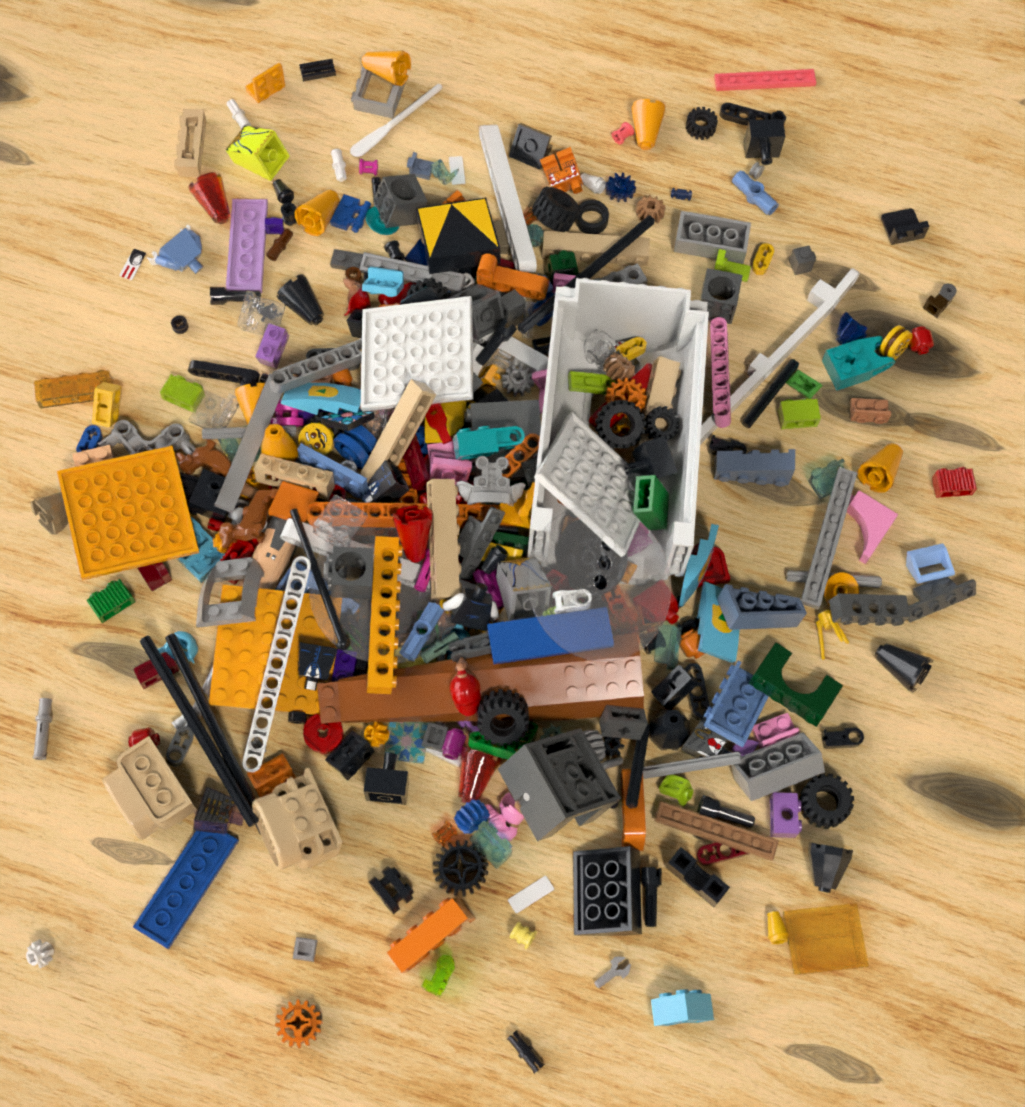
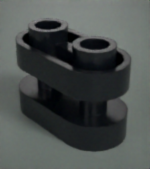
M387 866L381 871L384 877L380 881L374 876L368 883L394 915L400 910L397 903L403 900L408 904L413 899L412 894L414 891L407 883L403 884L400 881L401 875L395 867L390 868ZM389 883L397 892L393 897L384 888Z

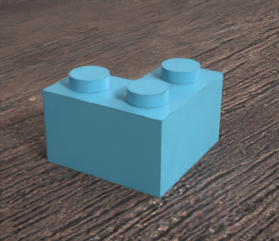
M677 990L676 995L661 993L659 998L651 999L654 1026L701 1023L714 1020L711 994L702 993L701 990Z

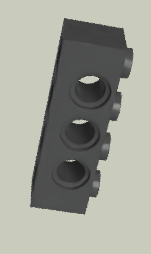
M837 594L829 600L833 623H841L842 625L852 623L867 625L875 623L877 626L885 624L899 626L911 617L906 595Z

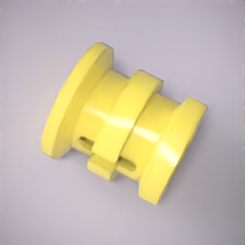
M518 922L509 938L516 939L518 944H524L527 950L533 942L537 931L532 932L528 926L524 927L521 922Z

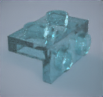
M844 459L839 461L833 460L822 469L819 467L811 472L808 482L819 499L831 494L837 470L839 467L844 468Z
M483 821L478 826V831L470 837V841L475 843L477 849L481 848V853L485 854L486 859L498 869L512 856V845L506 838L501 839L497 835L498 830L493 824H487Z

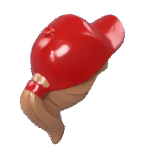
M344 278L343 283L349 289L348 307L346 308L348 311L344 316L352 314L355 309L363 310L370 308V296L366 291H362V284Z
M461 657L456 663L458 672L452 678L449 689L457 710L465 716H472L478 711L481 701V687L477 677L466 669L468 666L467 661Z

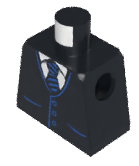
M385 460L368 481L367 485L371 494L365 501L366 503H394L406 494L409 488L400 468Z
M302 642L298 643V676L306 677L304 689L316 691L318 679L327 680L338 650L337 648Z

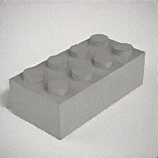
M681 211L674 252L716 259L719 249L726 250L725 257L728 258L727 261L743 264L747 253L751 223Z
M803 732L741 756L742 761L740 764L731 765L734 780L751 801L825 772L821 751Z

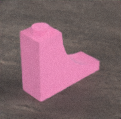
M858 491L855 496L851 495L846 513L858 523L862 531L864 548L859 561L866 564L898 514L863 492Z

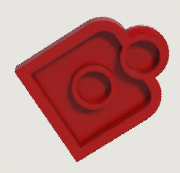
M699 543L694 546L691 552L692 555H697ZM714 547L710 563L698 587H702L704 582L713 585L730 583L725 555L720 548Z

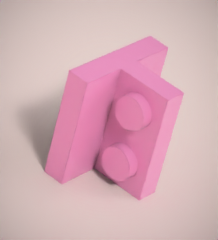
M431 452L430 480L455 479V485L459 481L468 482L472 469V462L469 459L456 460L453 454Z

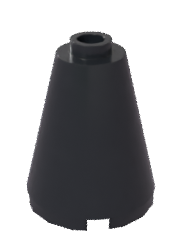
M304 274L297 275V280L286 282L278 290L276 297L309 325L314 324L316 326L323 321L324 312L307 277Z
M888 643L884 646L880 645L875 653L877 655L876 660L912 693L917 690L915 688L917 683L920 685L923 683L932 667L929 663L934 661L930 657Z

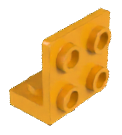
M277 63L256 76L250 84L245 86L246 91L257 103L268 99L269 96L281 91L285 87L281 63Z
M532 482L530 489L523 490L521 498L514 503V506L500 503L498 509L505 512L501 523L530 529L534 482Z

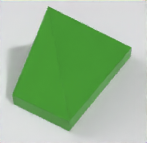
M797 370L786 382L788 386L809 399L822 387L821 383L800 370Z

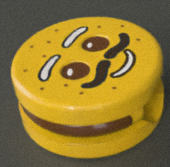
M901 325L894 327L883 340L879 349L880 353L886 357H893L896 360L908 347L912 339V333Z
M311 423L301 430L298 443L299 446L302 443L327 456L334 448L333 440L335 437L328 426L321 423Z

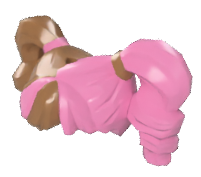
M509 792L501 800V814L492 805H485L490 814L488 823L490 827H493L495 837L503 842L511 841L516 836L519 824L525 819L519 809L522 806L519 801L514 800Z

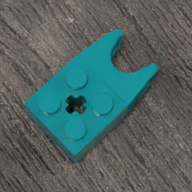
M882 336L859 339L825 351L822 362L836 391L868 381L870 378L890 369L895 364L893 357H880L875 353V350L881 346L884 340Z
M481 426L476 431H471L470 428L460 429L453 437L455 459L466 460L479 458L480 456L489 457L502 450L514 449L524 441V431L518 426L490 429V426ZM510 434L515 435L517 441H512Z

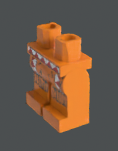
M571 147L556 153L562 171L554 154L540 159L550 187L564 192L573 190L574 194L583 191L582 185L584 183Z

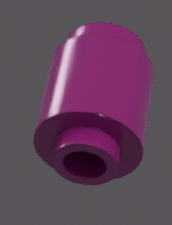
M453 728L452 731H447L442 746L443 757L458 760V756H461L466 740L462 730Z

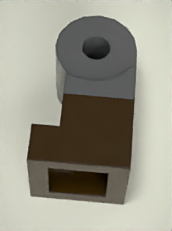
M949 283L944 284L936 297L931 295L926 300L923 309L938 318L952 302L953 297L957 293L956 287Z

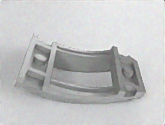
M254 558L225 560L216 563L206 578L200 592L196 619L197 628L256 621L254 616L255 607H257L260 580L264 577V572ZM244 579L241 601L209 605L214 583Z

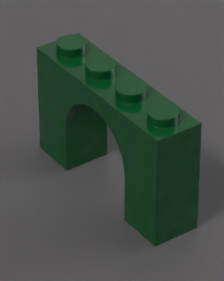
M775 642L754 673L749 684L756 690L769 696L773 701L786 707L790 712L803 718L807 723L817 727L843 685L826 675L819 687L812 693L802 694L793 691L786 685L782 677V669L792 655V652Z

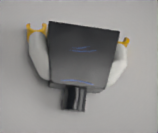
M477 583L475 590L464 588L461 593H458L450 600L440 599L438 604L445 610V613L448 614L450 611L451 623L483 631L488 630L487 624H489V621L496 623V619L499 617L496 603L492 601L491 594L486 593L488 586L484 583Z

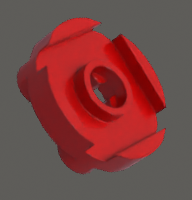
M319 714L311 716L306 721L303 729V737L307 747L323 755L332 752L342 742L344 737L341 722L321 723ZM320 729L323 731L327 729L328 736L321 738L318 731Z

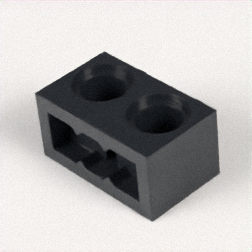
M678 665L651 693L664 707L672 710L699 682L687 669Z

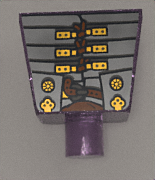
M206 787L194 819L193 830L226 834L231 823L243 826L244 818L241 813L236 812V805L233 799L221 792Z

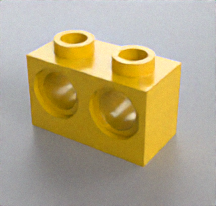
M103 382L95 388L93 424L111 427L118 421L121 396L120 385Z

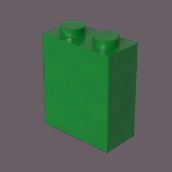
M655 475L636 476L633 513L648 530L667 529L668 491Z

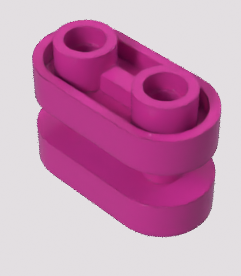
M279 400L274 411L275 418L271 419L269 425L278 424L280 426L295 425L296 427H303L304 419L298 418V412L304 411L283 405L281 400ZM291 412V417L283 418V413Z

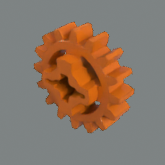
M625 378L624 382L618 379L617 384L612 382L611 388H607L605 400H607V404L615 400H626L624 396L626 394L628 402H632L635 406L642 409L646 404L647 395H644L646 390L640 389L641 383L634 384L635 379L631 382H628V378Z
M299 999L296 1000V1005L289 1001V1008L281 1007L283 1014L276 1016L280 1023H276L275 1027L281 1029L276 1034L284 1036L281 1040L283 1043L289 1040V1047L291 1048L295 1043H297L299 1049H301L302 1043L310 1046V1039L317 1040L314 1034L321 1033V1030L317 1028L318 1025L323 1024V1021L317 1020L321 1013H314L316 1006L312 1005L309 1008L307 1000L303 1005H301ZM303 1010L308 1011L311 1014L312 1019L305 1018L303 1016ZM294 1011V1015L289 1020H286L287 1016ZM300 1018V1020L305 1023L304 1025L300 1026V1029H297V1027L292 1024L297 1023L298 1019ZM312 1028L310 1033L304 1037L306 1030ZM285 1029H292L295 1038L290 1037Z

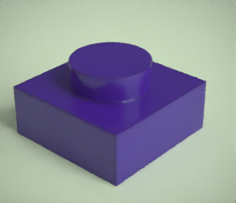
M265 218L266 233L282 234L285 230L283 218Z

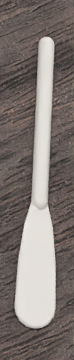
M437 84L386 125L373 131L353 145L350 149L352 156L360 157L366 154L393 127L442 89V85Z

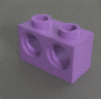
M268 323L255 356L260 364L277 369L289 339L286 329Z

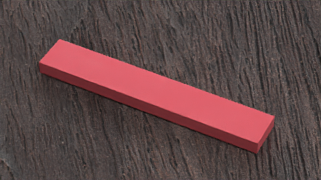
M814 69L719 73L714 76L716 91L816 86Z

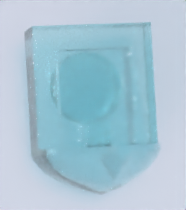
M441 159L430 165L433 175L444 185L450 183L459 171L458 168L449 173Z

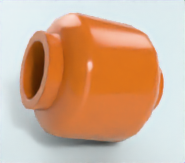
M691 629L679 636L678 644L684 655L688 658L694 656L697 659L705 654L698 651L701 636L698 634V630L694 631Z

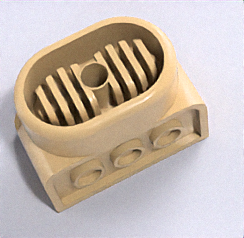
M149 736L119 755L117 759L118 769L102 780L121 814L140 840H144L159 829H168L177 823L180 825L183 823L182 820L193 812L195 815L198 813L197 808Z
M309 768L305 769L304 775L295 779L292 777L288 778L285 783L276 786L273 793L253 801L252 810L259 819L257 827L277 868L285 869L296 864L302 869H307L338 856L342 839Z

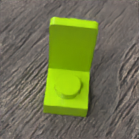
M719 249L714 270L743 275L742 281L748 282L751 266L727 261L728 258L725 257L726 250Z

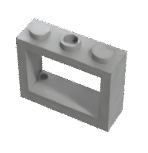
M362 67L361 78H358L356 92L352 93L351 98L354 110L393 119L405 84L402 86L393 85L387 104L364 99L371 76L377 75Z

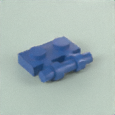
M344 194L330 221L331 226L345 231L348 230L349 226H353L351 230L354 233H358L359 229L364 225V219L371 203L365 201L364 205L359 206L360 199Z

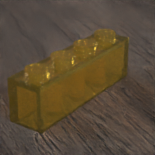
M98 370L97 372L79 373L71 376L62 375L56 378H42L34 381L35 400L40 409L94 401L95 388L103 382L113 384V378L109 370Z

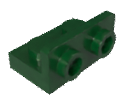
M495 532L491 542L523 549V556H526L528 553V536Z

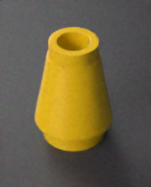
M773 911L768 913V939L771 940V944L778 945L787 942L789 934L780 916V912Z

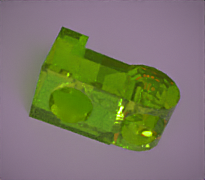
M442 955L438 958L436 963L437 969L431 981L425 979L421 986L423 990L439 998L442 997L455 969V962L449 955Z

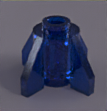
M845 312L840 318L838 330L835 334L837 337L836 341L843 345L864 339L867 336L865 331L868 328L859 324L856 320L852 319L848 312Z

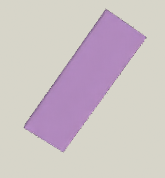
M232 199L226 277L227 291H260L262 293L266 245L265 218H267L268 199Z

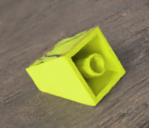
M245 125L226 149V152L235 164L269 181H272L290 157L274 130Z

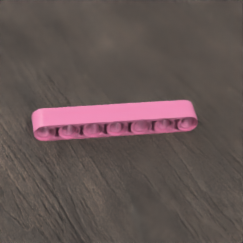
M717 317L710 323L713 414L715 425L725 428L731 424L728 330L726 320L722 317Z

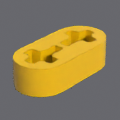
M764 243L760 245L752 264V271L756 275H764L768 270L774 254V247L771 244ZM765 250L768 251L766 257L763 256ZM760 262H763V266L758 268Z
M642 337L632 338L617 346L615 353H622L623 357H627L631 361L645 353L647 342Z

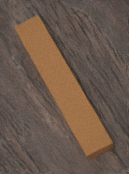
M660 801L654 822L770 861L774 860L779 840Z

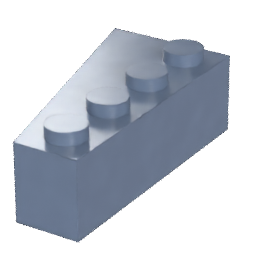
M788 449V453H779V450H771V453H761L760 450H752L747 454H743L742 450L717 451L714 459V479L722 482H753L758 485L775 484L782 487L789 485L795 471V449Z
M725 584L717 597L729 630L798 627L807 614L801 599L782 594L773 596L766 591L756 593L749 591V588L741 587L740 589H735L732 585Z

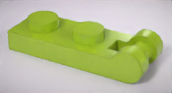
M575 371L568 373L569 391L606 395L607 388H611V383H616L605 374Z

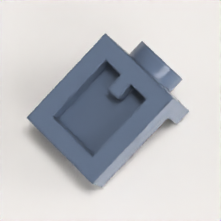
M413 152L412 158L409 157L407 162L409 174H415L418 178L430 180L434 162L417 158V152Z

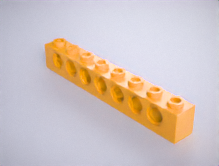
M375 536L367 693L391 694L392 688H396L397 676L393 675V668H397L398 656H394V649H398V637H395V630H399V618L395 617L396 612L400 610V600H396V595L400 593L401 581H397V575H401L402 563H398V556L402 557V545H399L398 537ZM390 557L392 558V560L385 561L383 558ZM389 575L391 579L386 580L382 576ZM388 593L391 597L384 598L381 594ZM388 612L390 616L383 617L380 613ZM386 630L389 632V635L383 636L379 632ZM385 649L388 651V654L381 655L378 651ZM384 668L387 670V673L380 674L377 670Z

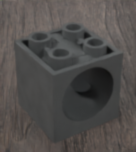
M415 174L383 177L373 200L386 228L416 225V208L425 207L428 202Z
M707 268L700 301L707 302L708 320L722 317L728 324H732L743 275ZM714 295L721 296V297L725 298L726 300H717V299L713 298L712 296H714Z
M475 284L449 299L471 296L473 338L479 340L494 332L495 327L504 318L500 292L480 284Z
M333 546V553H329L327 581L328 591H331L332 598L371 599L374 548ZM353 565L359 567L364 574L357 580L348 581L342 579L337 572L344 566Z

